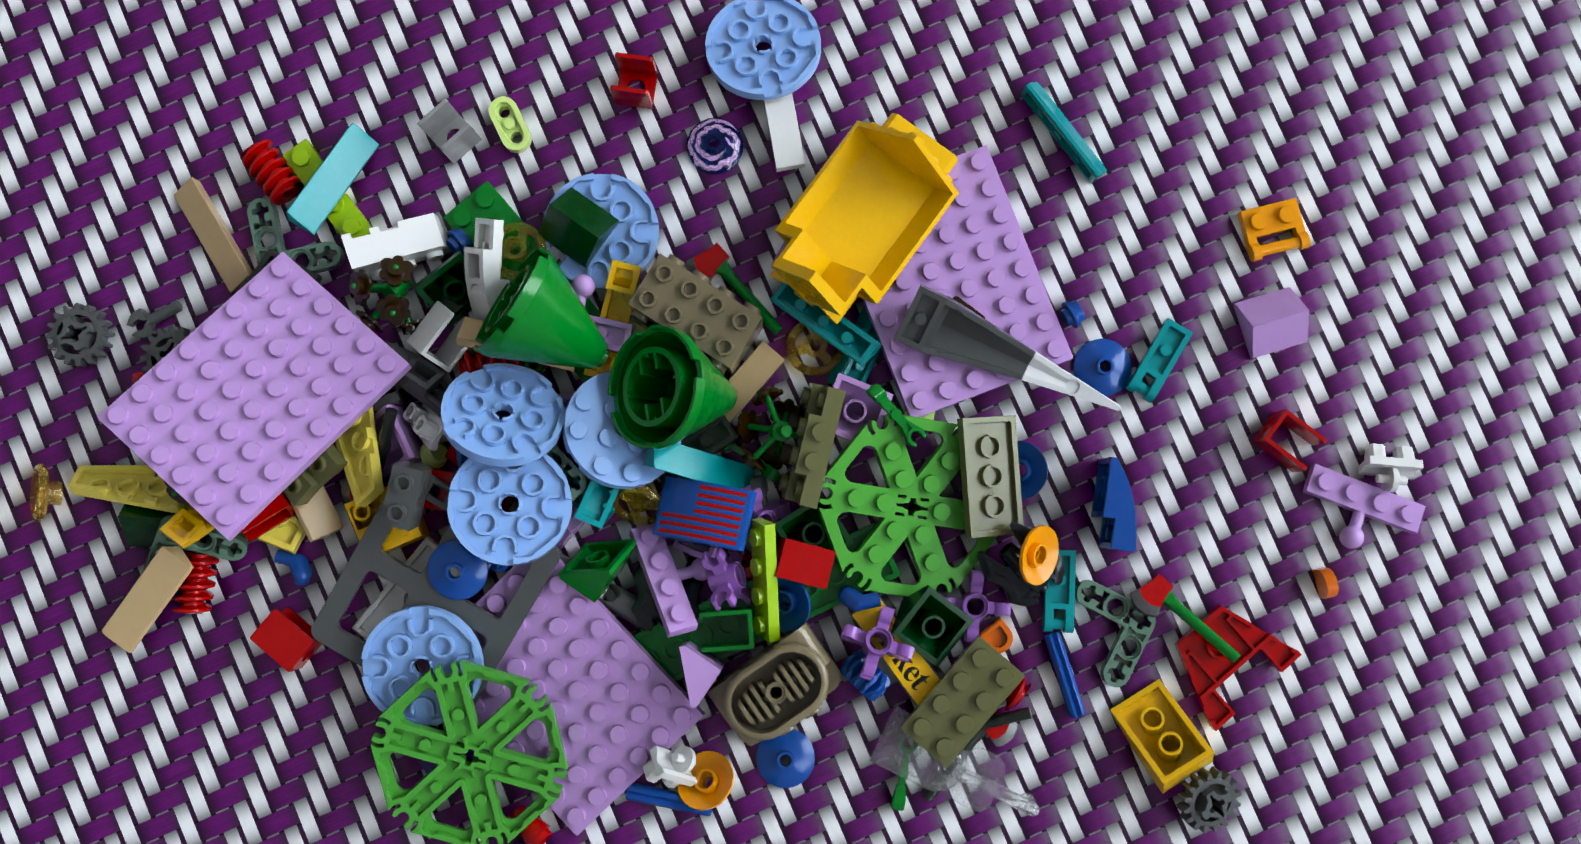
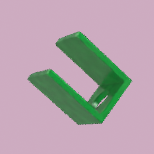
M753 607L700 611L699 618L747 614L749 642L703 645L701 653L754 649Z

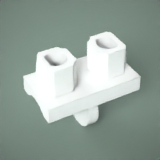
M411 402L404 411L403 418L410 422L409 424L413 431L420 437L427 448L436 451L439 441L441 443L448 441L442 429L441 417L424 404L420 406Z
M1372 443L1365 449L1364 461L1358 466L1359 475L1376 476V483H1383L1385 491L1394 493L1399 485H1407L1408 479H1412L1415 472L1422 470L1424 466L1423 460L1415 459L1412 447H1396L1393 450V457H1386L1385 446Z
M655 746L649 750L652 759L643 765L647 781L655 783L662 778L663 783L669 788H675L679 784L691 787L697 783L696 777L690 772L696 765V753L692 748L681 746L674 752Z

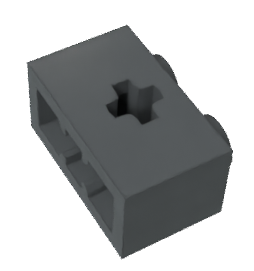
M401 460L392 465L379 524L406 531H411L420 525L433 467L407 460Z

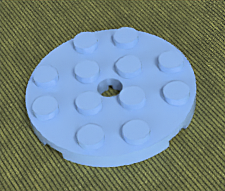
M734 0L714 17L708 28L705 40L707 62L715 79L728 91L752 100L777 99L795 92L812 77L821 56V38L816 20L803 5L795 0ZM767 42L771 45V49L759 50L758 52L756 45Z
M591 173L577 177L560 188L550 203L572 187L619 220V223L587 268L560 251L565 256V260L559 267L568 279L573 281L576 276L585 274L594 280L595 289H606L612 259L642 267L641 273L647 268L657 250L659 222L652 202L638 185L616 174ZM543 239L545 249L548 251L553 245Z
M515 364L483 365V369L472 373L467 371L462 373L448 386L441 402V425L451 445L469 459L491 466H518L539 459L556 445L562 434L565 407L562 397H559L552 388V383L538 372ZM503 410L511 415L500 420L499 416L495 413Z
M610 372L596 375L577 389L565 408L562 428L565 448L578 464V469L596 483L615 489H634L645 486L656 480L665 471L645 466L644 462L648 449L630 444L616 432L610 414L611 412H616L614 396H608Z
M547 454L530 463L511 467L491 466L468 459L455 474L449 488L447 514L455 536L471 554L491 564L516 566L541 558L557 545L570 522L572 496L569 483L559 465ZM508 496L517 498L519 501L517 510L513 512L503 511L501 504L504 498Z
M426 605L400 609L382 620L368 636L361 655L363 685L372 702L382 712L425 674L416 669L415 662L417 659L429 660L428 663L430 668L433 666L434 675L438 664H442L445 673H453L451 664L455 660L459 664L461 660L484 666L482 649L472 629L455 614L439 607ZM476 678L470 682L469 686L473 699L478 693L483 679ZM432 689L425 690L404 710L405 718L415 723L432 726L444 723L436 691Z

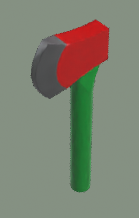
M718 243L686 261V268L689 272L693 273L697 270L710 279V283L716 273L722 276L744 302H749L761 311L763 323L774 336L783 329L734 273L727 261L730 258L729 255Z
M1158 574L1149 583L1130 593L1133 605L1142 614L1157 617L1163 605L1177 614L1230 662L1234 663L1241 656L1177 599L1172 591L1174 586L1162 575Z

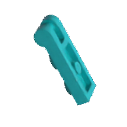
M1169 318L1165 319L1135 372L1127 382L1125 389L1132 393L1134 391L1143 395L1142 399L1152 403L1193 332ZM1145 374L1154 379L1150 386L1142 382Z
M1059 550L1058 555L1062 557L1064 567L1063 581L1060 585H1057L1050 578L1047 584L1048 589L1043 592L1042 631L1052 632L1053 629L1063 630V633H1073L1076 550ZM1054 609H1064L1063 618L1054 617Z

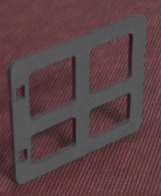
M431 474L426 500L447 512L450 485L434 474ZM433 485L448 492L444 501L429 493ZM384 498L311 627L312 636L318 642L362 666L361 655L365 641L342 629L340 621L367 573L373 571L407 591L408 598L402 609L419 605L439 607L455 614L471 629L485 636L487 642L482 650L484 666L496 669L559 562L560 551L558 547L555 546L547 554L531 562V567L501 617H496L467 599L454 600L439 594L433 588L428 578V563L425 569L419 572L384 551L383 546L394 528L379 524L385 501ZM449 525L438 546L450 540H458L451 525ZM482 680L478 693L473 699L474 706L489 681Z

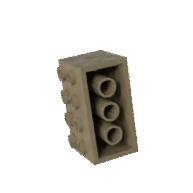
M660 253L628 303L633 310L631 315L635 317V320L643 323L648 328L650 325H664L681 330L693 340L723 375L725 372L734 375L764 327L763 318L760 314L761 311L749 302H745L744 305L737 302L734 298L735 294L723 286H720L718 289L713 287L709 282L710 279L697 270L693 273L689 272L684 266L685 263L674 255L669 254L667 258Z

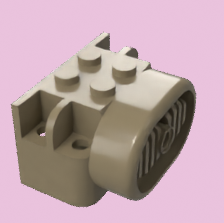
M806 621L798 629L786 632L780 637V641L772 642L713 683L707 694L730 728L736 732L744 743L750 746L751 744L774 739L778 736L782 737L796 727L795 725L804 718L808 719L821 709L820 705L827 699V695L834 691L845 677L841 674L840 669ZM773 687H780L781 689L779 691L773 690Z

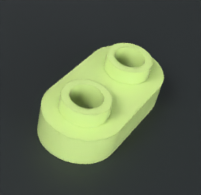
M501 96L495 98L489 106V115L502 143L510 152L522 153L526 151L531 145L532 136L518 106L509 97ZM509 110V116L502 118V111ZM516 135L522 136V140L519 143H513V138Z

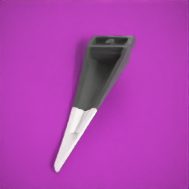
M923 284L920 285L894 337L895 340L923 353L1013 377L1117 411L1121 410L1119 404L950 296H945Z

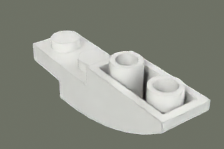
M475 218L474 247H464V268L468 297L475 319L482 321L486 318L506 283H510V280L500 279L504 220Z

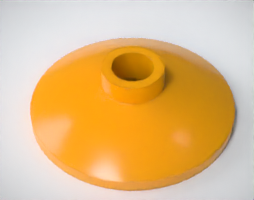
M1045 525L1036 526L1028 533L1022 544L1019 558L1020 571L1023 579L1029 584L1041 585L1046 582L1057 564L1059 543L1057 535L1051 527Z
M715 751L697 753L696 765L690 771L696 777L697 783L691 787L679 784L677 787L679 795L686 805L695 810L705 811L717 807L728 797L734 782V772L730 762L722 754ZM713 780L712 784L706 788L707 782Z

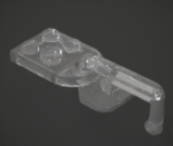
M895 705L869 761L927 790L944 791L950 789L953 799L957 803L973 811L987 809L995 798L1029 816L1038 815L1040 809L1032 794L1023 793L1020 795L1000 785L1006 768L1003 760L998 755L981 747L968 751L963 749L946 768L900 728V725L911 713Z

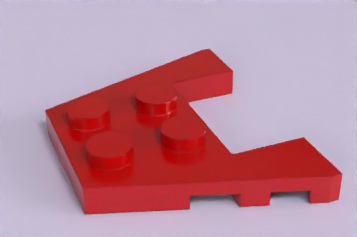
M1217 605L1201 621L1241 654L1234 663L1230 662L1193 628L1174 643L1208 724L1214 731H1217L1236 714L1217 693L1216 688L1260 650L1280 672H1283L1302 655L1298 650L1286 645L1276 637L1264 632L1221 605Z

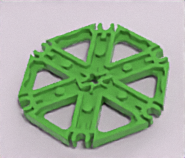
M888 414L883 415L885 425L881 429L877 427L875 420H870L868 425L867 423L862 425L826 470L825 478H830L833 482H823L822 487L828 488L830 494L825 499L819 498V503L829 505V507H817L831 548L836 553L835 559L841 572L844 571L843 575L847 578H850L854 572L858 571L860 577L855 585L860 588L863 587L862 589L865 591H878V593L909 597L927 585L936 591L937 586L943 584L944 590L950 593L952 592V586L957 589L979 561L978 553L980 551L986 552L997 537L976 538L975 545L958 566L951 567L947 563L935 526L965 530L963 500L939 496L961 469L958 428L955 429L957 424L904 415L911 423L922 428L924 431L938 433L942 439L941 443L919 471L915 473L900 427L895 422L893 426V421L889 418ZM863 447H873L886 487L855 483L847 480L845 471ZM911 498H913V503L919 507H924V510H912L910 515H908V510L897 506V503H909ZM851 512L882 517L855 552H850L846 548L837 523L838 516L841 513ZM918 516H925L924 519L918 518ZM905 539L919 576L918 582L912 585L885 581L881 576L882 568Z
M457 660L453 661L451 664L453 673L451 674L445 673L442 664H438L434 675L432 666L380 714L375 725L384 728L386 734L374 733L371 739L373 742L370 746L388 811L394 805L399 804L396 806L392 816L395 818L399 813H407L409 818L403 825L404 828L411 827L414 821H417L418 823L411 828L410 832L452 844H489V837H495L498 844H503L505 835L507 843H509L559 798L563 788L562 784H557L553 780L555 777L565 779L568 772V762L553 703L551 701L549 705L541 708L546 704L548 695L545 694L540 699L533 698L531 693L536 690L537 684L533 683L528 686L526 691L523 690L524 686L531 681V679L465 660H461L460 664ZM476 678L507 686L511 691V697L481 725H479L469 686L470 682ZM425 690H435L446 731L407 720L404 716L405 708ZM534 719H538L545 725L551 753L548 757L539 758L504 748V746ZM471 749L474 750V756L478 758L468 762L466 761L467 756L462 753H467ZM396 752L437 765L412 788L403 789L397 783L391 754ZM494 780L537 792V798L517 817L508 818L502 812ZM460 786L471 826L467 829L437 822L431 815Z

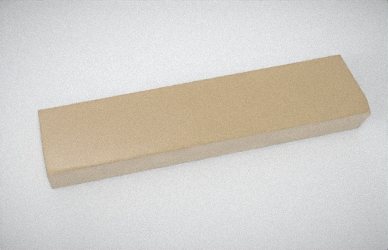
M192 177L174 194V197L230 293H234L244 286L253 271L203 185Z
M324 485L307 504L294 506L291 503L310 542L329 537L344 527Z
M162 546L102 629L106 637L126 652L132 653L194 568L181 547Z

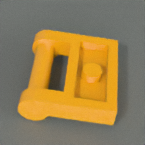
M1297 198L1237 213L1247 253L1252 262L1262 260L1263 256L1295 248L1299 250L1307 249L1311 245L1310 237L1305 231ZM1292 230L1293 233L1292 238L1260 245L1257 241V238Z

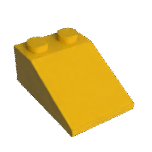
M1160 679L1110 709L1111 714L1143 767L1162 794L1190 777L1191 773L1195 774L1200 768H1204L1213 762L1214 751Z

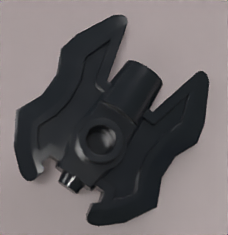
M1011 522L1009 526L1022 547L1026 536L1032 528ZM1012 542L1006 544L999 552V556L1005 564L983 551L978 553L977 557L987 581L999 585L1006 592L1009 603L1020 606L1038 605L1039 601L1035 595L1032 596L1033 593L1045 592L1048 589L1047 584L1050 578L1057 585H1060L1063 581L1064 567L1060 555H1058L1057 564L1049 579L1041 585H1032L1027 583L1021 575L1019 565L1021 550Z
M690 556L685 567L691 566L695 558ZM639 564L634 575V581L638 588L637 599L631 610L638 623L646 630L651 631L654 624L652 620H656L661 626H663L642 567ZM695 578L681 580L695 618L698 620L700 610L697 598L703 581L696 580Z

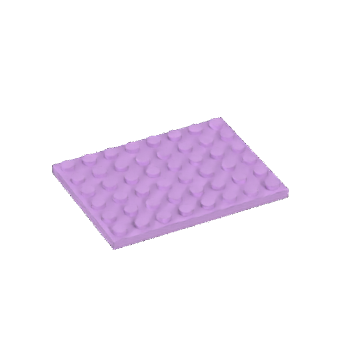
M987 145L956 156L958 162L948 175L952 178V184L959 194L879 303L874 304L862 299L877 339L882 344L881 349L908 416L920 418L1019 380L968 364L923 353L895 340L894 337L921 284L951 298L958 296L984 315L987 321L1056 365L1073 359L1071 350Z
M282 251L98 415L97 418L226 539L231 541L411 369V366Z
M560 559L496 669L531 679L530 683L524 686L523 690L525 691L529 685L536 683L537 688L531 693L532 697L540 699L543 695H548L546 704L541 708L549 705L551 701L553 703L568 762V772L565 779L560 777L553 779L555 783L562 784L563 788L559 798L549 807L578 836L644 773L643 765L652 759L650 749L655 746L669 749L705 715V712L699 706L695 708L690 707L688 694L599 599L594 603L559 578L558 573L566 565ZM531 562L513 566L475 605L496 617H501L531 567ZM472 629L483 650L487 642L486 637ZM418 659L415 662L424 673L430 669L429 660ZM488 682L475 704L479 725L511 697V691L507 686ZM534 719L504 746V748L539 758L548 757L551 753L545 725L538 719Z

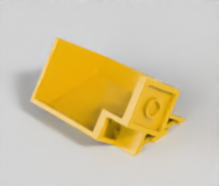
M891 113L882 127L875 122L866 123L857 120L774 230L787 245L771 265L774 271L770 277L779 283L782 282L789 285L794 290V294L810 306L814 307L816 305L820 307L828 316V319L835 324L840 322L857 297L878 304L959 194L952 184V178L948 175L958 162V158L899 114Z

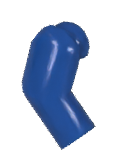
M278 549L274 562L289 566L296 585H307L312 576V570L307 557L303 554L296 553L294 555Z
M845 586L838 594L840 602L854 612L881 606L878 591L863 595L853 587Z

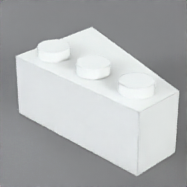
M434 213L397 221V226L382 231L379 230L378 226L369 228V235L352 238L350 233L341 235L351 268L356 272L359 269H364L366 275H369L372 280L381 279L379 277V272L382 270L380 262L384 258L393 259L394 256L399 255L403 257V261H410L415 268L418 262L426 259L428 262L442 259L444 253L451 251L446 243L447 237L441 219Z

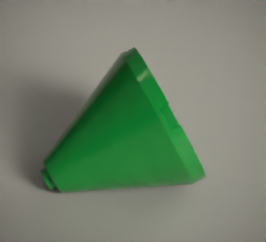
M540 246L535 248L517 268L519 273L510 284L506 283L495 300L475 339L482 345L479 347L474 345L473 350L484 357L585 369H593L596 366L601 367L609 356L607 342L552 254Z
M650 325L648 330L632 334L618 351L608 381V396H614L616 412H611L610 414L616 429L630 444L645 449H664L676 444L731 411L737 400L735 388L693 340L681 330L664 325Z

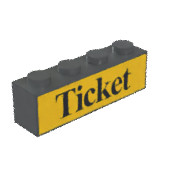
M879 595L880 607L849 612L861 630L869 632V630L876 627L883 605L897 609L887 595L883 597ZM893 615L888 629L890 633L896 619L895 615ZM891 633L893 641L905 644ZM870 638V643L874 649H884V642L881 638ZM915 650L909 663L900 661L887 654L882 658L916 706L944 675L939 666L933 669L928 660Z

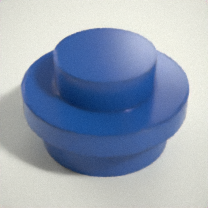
M461 228L447 232L448 239L446 243L454 254L459 250L464 254V247H473L470 238Z
M1076 300L1062 303L1060 315L1067 326L1072 325L1074 328L1080 327L1081 322L1086 320V317L1079 303Z

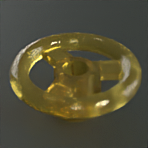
M521 222L509 223L503 226L504 236L513 231H519L518 236H510L503 242L502 259L509 258L513 261L520 260L523 262L528 256L526 244L528 234L535 239L538 247L540 246L547 251L546 242L535 227ZM515 246H521V251L518 254L512 253ZM502 265L501 275L505 278L513 280L519 273L518 271L509 270Z
M801 322L798 323L791 330L786 342V352L789 361L798 371L806 375L819 376L829 373L839 364L843 353L835 348V353L831 358L826 352V340L816 333L809 334L805 338L803 345L795 347L798 335L808 328ZM812 342H818L821 348L818 351H812L809 346ZM807 354L811 357H819L825 365L810 367L803 364L797 356Z
M43 463L35 466L30 486L31 517L35 522H41L46 515L47 506L60 505L63 497L62 482L51 481L49 483L48 469Z
M649 485L634 489H620L613 503L614 513L632 524L642 526L653 524L656 522L658 512L650 517H640L639 514L645 510H658L661 496ZM619 497L629 504L630 513L619 505Z

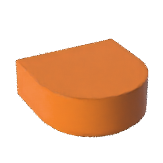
M1325 567L1313 569L1319 598L1336 597L1339 592V586L1334 572L1330 568Z
M998 617L979 632V636L999 653L1007 651L1012 645V632L1001 617Z

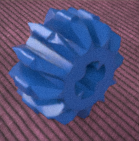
M855 651L851 656H848L844 661L845 663L840 667L841 674L868 700L875 701L887 691V687L891 684L890 678L878 666L871 681L860 678L866 655L861 651Z

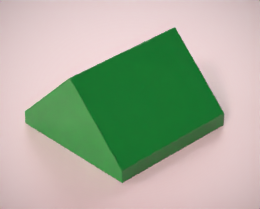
M636 539L586 542L558 573L559 578L595 603L622 571L634 551L637 541Z

